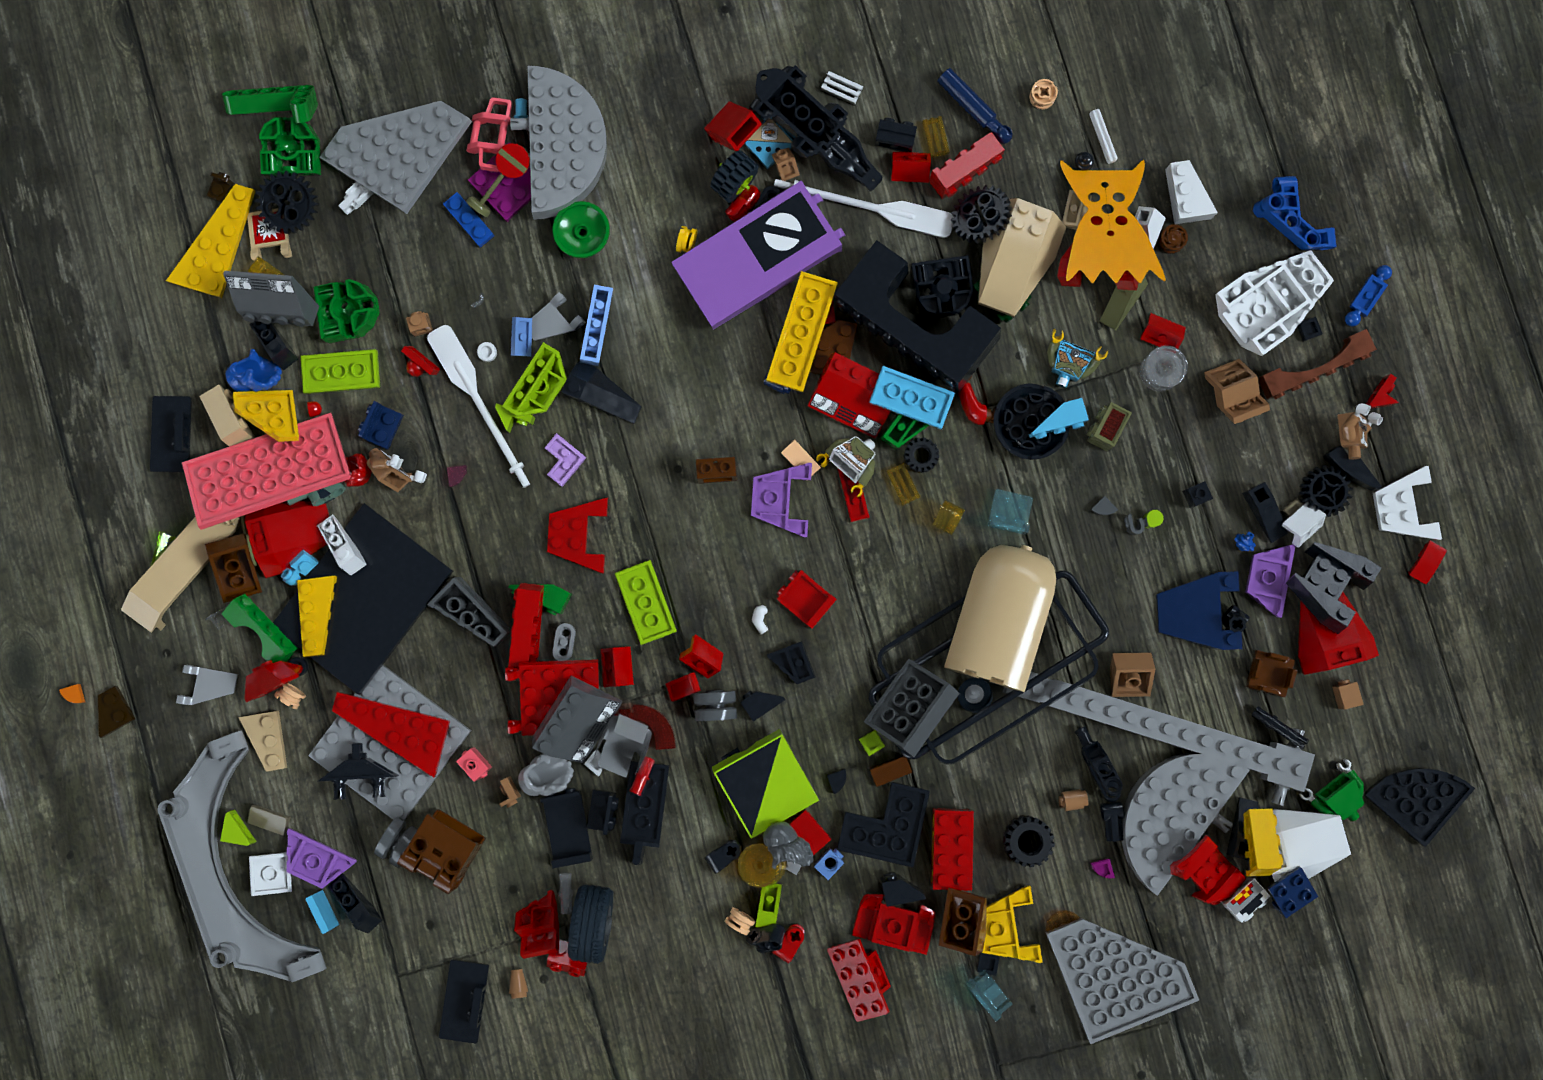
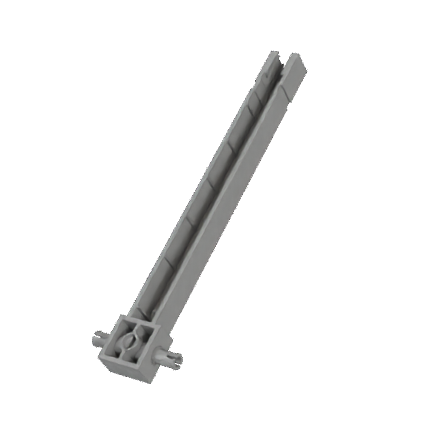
M1031 672L1028 680L1032 679L1038 674ZM1047 678L1018 697L1037 703H1044L1072 684ZM1004 687L1003 692L1009 693L1012 691V689ZM1078 687L1049 705V707L1260 772V779L1275 783L1276 787L1271 803L1284 806L1288 789L1305 791L1315 754L1302 751L1290 741L1286 745L1276 742H1270L1269 746L1082 687ZM1292 728L1302 736L1305 733L1303 730Z

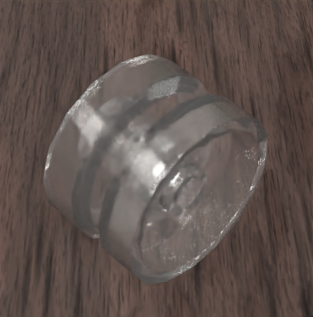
M1173 346L1157 347L1144 357L1140 365L1142 381L1148 388L1154 391L1163 392L1172 389L1187 374L1188 364L1186 357Z

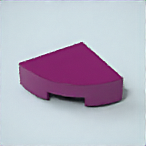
M1109 858L1090 863L1092 869L1098 875L1105 878H1115Z

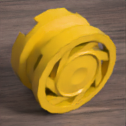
M682 226L683 229H680L677 239L676 252L681 253L684 251L687 253L695 246L698 230L694 228L690 230L687 226Z

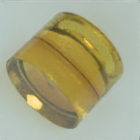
M944 500L932 526L952 535L965 509Z

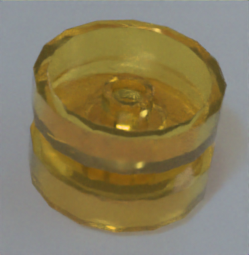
M764 843L753 844L745 848L741 853L738 861V870L743 881L748 885L757 888L774 885L781 880L785 874L786 861L780 862L776 869H773V856Z

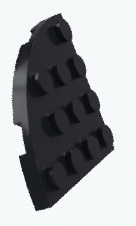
M1414 768L1398 771L1382 778L1363 795L1420 845L1426 847L1475 788L1465 780L1447 772L1427 768Z

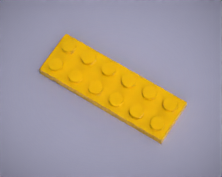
M801 271L766 381L796 391H804L838 282Z

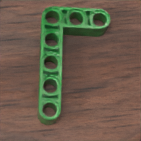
M313 85L231 90L222 93L226 113L230 115L291 110L295 123H305L312 119L318 107Z

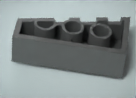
M454 577L427 604L440 611L446 617L456 621L463 628H467L492 646L500 645L511 634V628L462 577Z

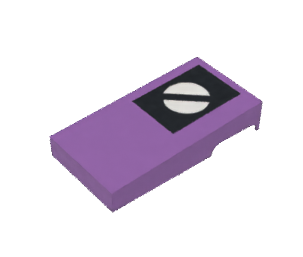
M799 181L672 261L673 267L713 330L796 280L800 276L801 271L805 272L833 254L842 252V243L839 239L846 236L841 228L833 231L817 206L819 202L824 200L819 193L811 196L802 181Z

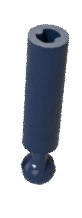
M951 68L947 69L940 76L937 82L983 128L987 127L1000 144H1006L1012 139L1011 128L1007 125H1002L996 119L997 114Z

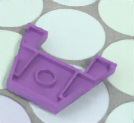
M812 463L754 477L751 516L802 537H807L808 520L788 518L791 479L811 480Z

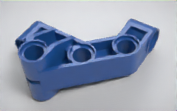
M1295 176L1275 177L1272 183L1273 194L1254 204L1253 213L1255 216L1265 218L1301 250H1328L1336 248L1335 228L1315 230L1301 217L1297 178ZM1287 219L1290 221L1291 227L1287 224ZM1307 237L1310 238L1311 244L1307 242Z

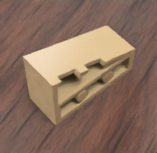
M217 385L199 396L220 439L230 447L255 438L245 419L235 413L233 394L228 388L225 390L221 385Z

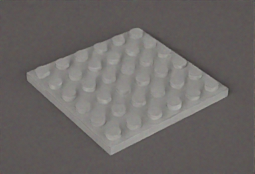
M382 665L361 695L355 693L353 696L450 720L436 777L433 778L339 715L311 751L309 757L330 772L342 762L348 760V754L352 753L353 743H362L363 753H367V758L375 760L400 776L386 777L384 779L385 797H380L378 791V797L372 798L373 785L370 778L347 780L345 784L393 820L399 817L405 821L472 730L389 668Z

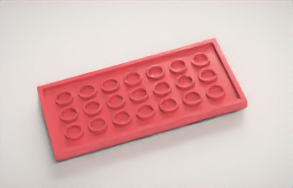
M328 413L298 423L299 441L278 442L268 434L182 462L197 525L200 530L349 480L351 474L333 415Z

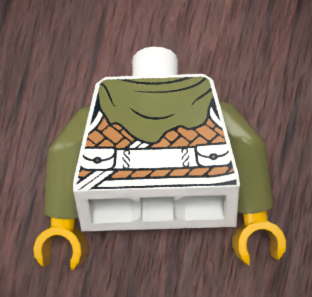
M858 437L839 439L825 450V454H818L816 461L818 462L821 458H825V461L821 463V467H825L830 460L854 483L858 481V485L852 487L851 493H853L855 488H859L860 493L857 497H860L863 493V486L868 484L874 474L875 461L873 458L875 452L873 449L875 448V443L871 439L863 442Z

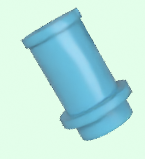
M522 98L516 99V115H514V118H527V100Z

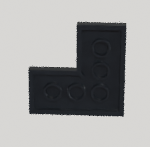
M891 782L883 820L845 811L837 850L914 867L930 791Z

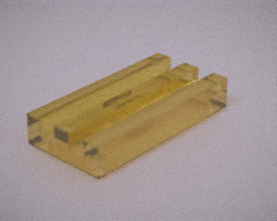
M942 117L923 120L922 123L931 158L949 154L950 150ZM935 123H938L944 151L941 149ZM930 124L932 126L933 135L938 152H934L930 131L928 125Z
M904 463L886 471L902 506L920 498ZM901 468L913 491V497H911L899 472ZM893 472L896 473V476L907 496V500L904 499L897 485V482L892 474Z

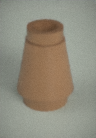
M523 969L511 970L509 987L511 999L527 997L528 988Z

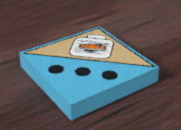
M767 119L762 122V125L744 144L765 168L769 169L775 163L772 154L781 149H792L791 143L793 140L775 121Z

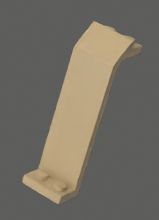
M194 517L130 589L121 611L151 633L155 628L161 631L166 626L162 621L165 611L209 562L205 544L231 537L242 525L239 517L202 530L198 527L196 517Z

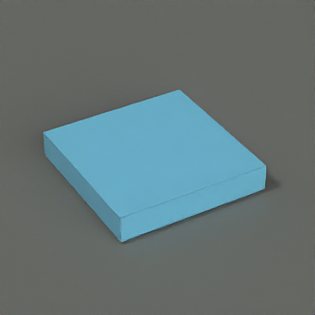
M323 890L306 898V902L322 934L340 925Z

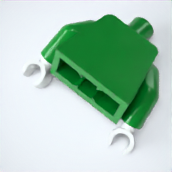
M1343 759L1346 767L1343 768L1339 762L1336 764L1338 770L1345 772L1315 794L1316 798L1313 797V792L1305 788L1309 792L1307 798L1301 793L1299 795L1303 800H1309L1311 805L1320 813L1340 815L1341 820L1348 818L1349 821H1355L1359 818L1357 810L1364 805L1362 798L1364 784L1356 772L1350 769L1351 762Z

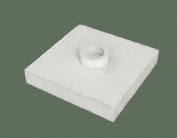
M287 852L249 856L251 896L292 892L291 874L287 872Z

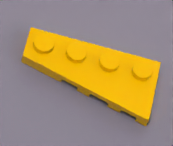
M337 576L297 580L303 657L325 654L328 636L327 627L331 617V602L334 599L333 590Z

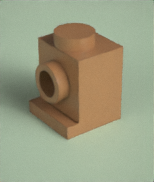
M418 311L406 318L410 333L415 337L433 331L428 313Z

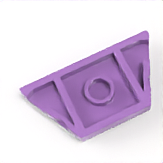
M1295 545L1254 554L1251 559L1245 593L1278 618H1282L1288 588L1286 582L1290 577Z
M291 828L287 830V872L319 888H324L357 862V859Z

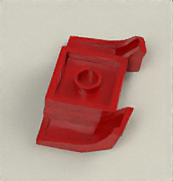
M1205 835L1185 857L1174 861L1170 865L1172 875L1184 880L1190 878L1201 891L1195 892L1191 896L1204 903L1217 905L1230 898L1247 878L1223 856L1211 838Z
M866 894L863 896L857 911L852 931L853 936L900 950L927 955L936 913L924 905H919L918 912L896 906L887 907L885 903H881L883 899L882 894Z

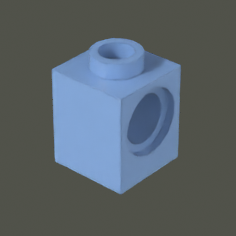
M829 847L814 863V867L829 880L844 864L842 860L844 856L836 848L832 850ZM832 857L836 860L833 867L825 865L827 858Z

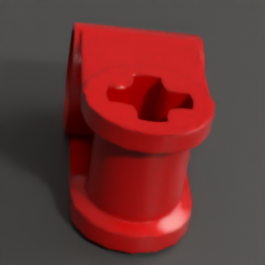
M792 924L784 934L782 948L772 951V953L789 964L804 940V928L799 924ZM796 931H798L799 936L793 938L792 932L796 933Z

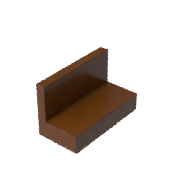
M901 755L869 768L876 787L912 773L908 758Z

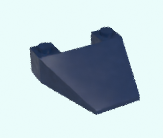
M1212 573L1156 594L1158 633L1215 650L1242 649V632L1222 630L1220 592L1239 591V573Z

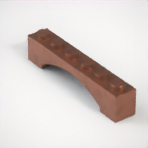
M1365 329L1344 339L1345 344L1330 361L1320 367L1302 372H1285L1278 368L1259 377L1258 381L1266 398L1274 397L1276 400L1285 395L1284 391L1289 389L1292 392L1303 387L1302 383L1308 381L1311 384L1320 380L1319 376L1324 373L1327 377L1336 373V368L1343 366L1344 369L1355 364L1353 361L1360 358L1362 361L1371 357V352L1377 349L1368 330Z

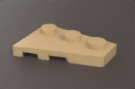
M279 711L238 717L265 771L287 768Z

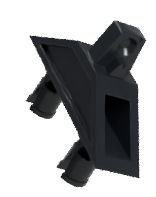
M353 743L352 753L348 754V760L342 762L318 781L333 782V800L339 799V795L342 800L346 799L345 781L370 778L373 785L372 798L378 797V791L380 797H385L384 779L386 777H397L400 775L375 760L367 758V753H363L362 743Z

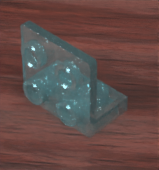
M996 489L988 526L1019 534H1027L1030 527L1027 524L1033 497Z

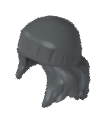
M776 822L765 830L763 841L773 856V869H776V866L784 861L792 862L793 864L797 863L803 867L810 866L813 862V852L809 842L798 837L796 831L789 823Z

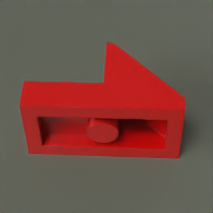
M1392 374L1384 376L1365 404L1374 409L1399 403L1388 395L1394 389L1395 384L1393 383L1397 378Z

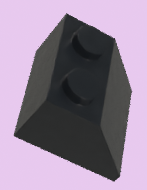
M895 872L883 874L884 877L880 878L883 897L887 907L926 899L925 894L920 888L901 875H895Z

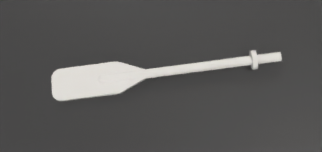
M776 179L774 187L787 190L799 181L795 180L794 183ZM806 187L811 196L819 193L822 199L875 211L899 228L940 238H947L952 231L953 223L951 219L954 217L946 211L906 201L878 205Z
M443 325L428 334V342L451 382L472 397L511 465L510 473L517 475L524 488L529 486L530 483L522 470L524 464L517 462L477 392L476 370L452 328L448 325Z

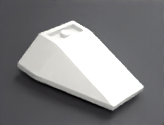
M1273 809V814L1277 818L1276 834L1280 838L1279 854L1283 858L1281 869L1272 874L1274 882L1298 866L1303 869L1307 878L1310 879L1351 855L1340 815Z

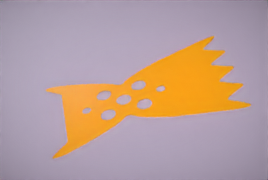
M1144 160L1133 170L1087 171L1073 170L1065 162L1060 161L1062 171L1073 191L1088 208L1074 235L1066 281L1072 279L1079 270L1085 274L1091 283H1094L1102 270L1115 283L1119 281L1126 270L1139 283L1142 282L1149 270L1165 281L1164 272L1147 234L1138 220L1127 209L1133 202L1142 180L1145 168ZM1107 182L1109 186L1105 188L1101 184ZM1090 193H1097L1100 196V200L1092 202L1088 199V195ZM1115 193H1122L1125 199L1122 202H1117L1113 199V195ZM1110 204L1113 206L1114 211L1109 214L1104 213L1102 206ZM1099 216L1103 222L1100 225H1094L1091 223V218ZM1116 217H1126L1128 220L1127 224H1117L1115 221ZM1113 231L1114 235L1108 236L1107 232Z

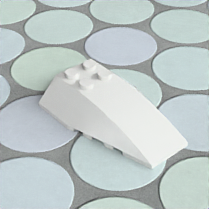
M1310 250L1290 257L1287 260L1259 268L1256 271L1245 273L1215 294L1218 315L1241 347L1263 356L1292 335L1295 328L1303 321L1306 314L1313 308L1317 300L1321 298L1334 280Z

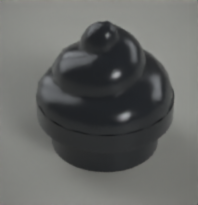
M1081 152L1075 158V165L1079 170H1090L1094 165V157L1088 152Z

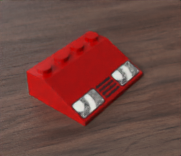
M836 352L830 354L807 407L874 439L891 412L869 403L879 373Z

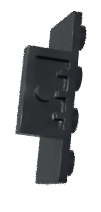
M153 396L150 452L151 472H184L182 462L190 460L191 397Z
M454 959L450 961L439 1032L440 1039L474 1044L478 1042L489 972L488 964Z

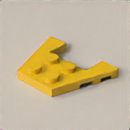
M1030 885L987 906L986 937L982 953L1043 963L1039 944L1019 946L1013 907L1033 904Z

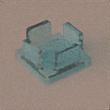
M985 970L974 979L971 978L966 982L969 990L995 1021H998L1002 1017L1001 1014L1012 1005L1009 998L1005 996L1002 989Z

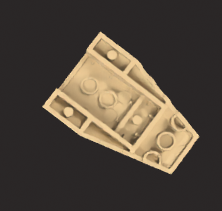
M1019 198L1009 199L1012 207L1010 211L1012 217L1008 218L1009 224H1004L1005 230L1000 229L999 236L994 234L993 240L988 237L986 238V243L983 242L978 297L979 305L1015 317L1050 265L1054 262L1066 230V226L1054 211Z

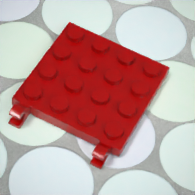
M598 659L519 662V668H505L506 681L520 679L521 720H508V733L513 734L522 731V736L534 735L570 676H574L599 689Z

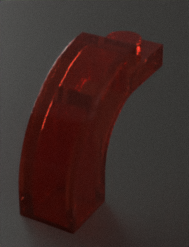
M634 704L633 712H630V709H619V713L615 714V716L621 714L648 724L654 732L656 750L676 748L674 729L667 717L659 710L648 705Z

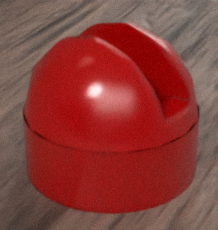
M307 402L309 417L318 416L322 412V407L318 402Z

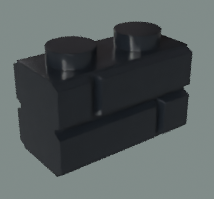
M892 118L880 119L875 146L912 152L917 126H913L914 124L908 121L898 123Z

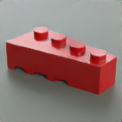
M521 583L514 590L516 605L512 612L514 622L511 628L512 639L508 667L519 668V662H537L539 658L544 585Z

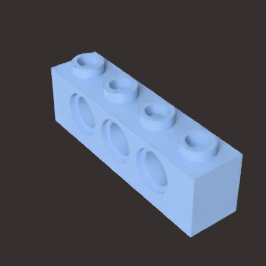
M594 285L580 363L599 367L613 288Z

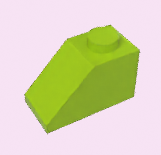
M763 881L755 927L760 928L776 924L781 884Z

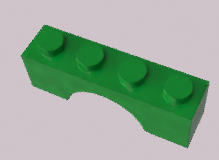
M246 594L233 599L222 612V615L234 628L247 626L258 634L262 642L261 656L266 661L272 660L273 663L278 661L287 662L298 649Z

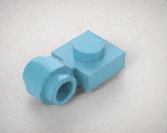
M302 550L289 562L292 568H286L282 572L281 578L288 585L295 586L297 585V580H301L299 573L306 576L318 564V560Z

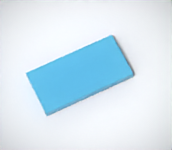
M882 366L869 403L942 429L955 392Z

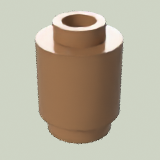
M1078 789L1061 792V796L1058 797L1059 806L1064 808V811L1084 809V806H1088V796L1085 790L1081 791Z

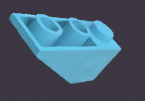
M1079 398L1064 402L1029 437L1041 439L1047 437L1049 432L1054 431V434L1065 432V428L1071 426L1073 429L1083 427L1084 423L1089 420L1083 399Z

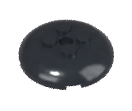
M1028 383L1009 390L997 404L994 413V430L999 442L1008 452L1022 459L1037 460L1052 455L1066 441L1070 427L1065 428L1066 431L1059 434H1054V431L1049 432L1047 437L1041 439L1030 438L1029 435L1065 401L1056 391L1045 385ZM1027 418H1032L1035 421L1034 427L1027 425Z

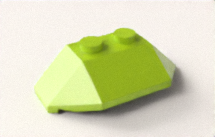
M543 342L502 407L517 417L546 412L567 380L560 352Z

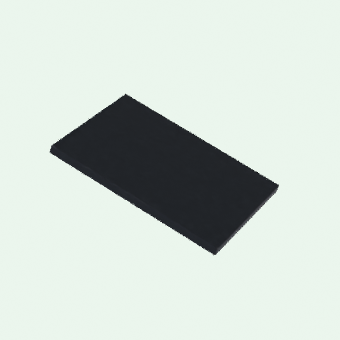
M365 503L344 530L360 551L367 565L353 575H349L339 567L329 549L306 578L337 576L333 590L334 599L331 602V617L327 627L328 636L325 654L312 656L311 658L358 695H361L426 609L427 604L435 597L454 572ZM297 590L273 623L295 646L302 650Z

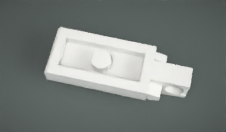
M355 182L345 192V200L338 206L348 215L354 209L359 208L374 193Z

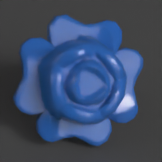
M1248 532L1246 535L1237 534L1234 539L1236 547L1241 551H1254L1256 546L1252 540L1254 534Z

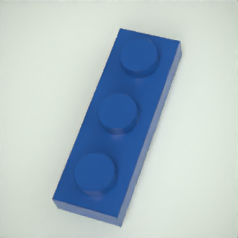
M458 192L443 203L480 248L494 237V234Z

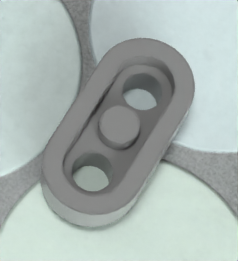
M563 623L556 629L553 656L558 661H566L572 657L576 631L571 624ZM565 629L569 630L570 632L569 636L567 637L563 635V631ZM562 648L566 649L567 651L566 655L564 656L560 654V650Z

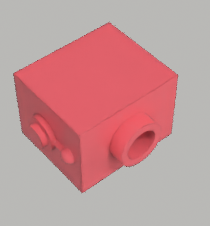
M475 747L467 751L465 750L462 753V757L456 761L460 768L474 782L480 778L484 779L492 768Z

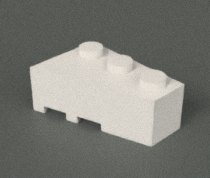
M1190 160L1170 163L1165 171L1174 224L1212 219L1218 212Z

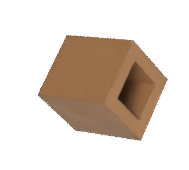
M1350 679L1338 681V685L1332 686L1338 709L1345 710L1364 705L1357 682H1350Z

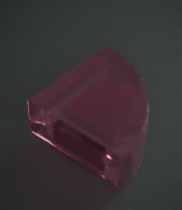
M467 465L447 468L449 487H454L463 480L467 473Z

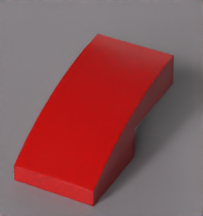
M1429 540L1419 553V559L1408 574L1427 585L1447 550Z

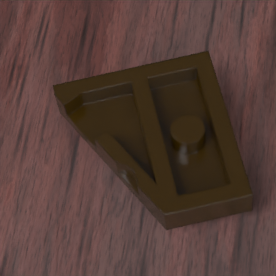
M114 686L98 695L100 738H104L135 720L118 686Z

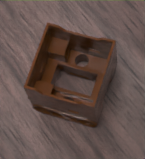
M438 809L433 815H426L397 864L412 873L419 872L434 881L433 886L446 894H450L462 882L466 871L486 840V837Z

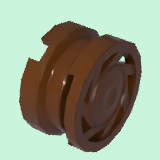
M1173 224L1167 226L1158 238L1160 249L1162 248L1168 254L1179 252L1187 244L1188 234L1180 225Z

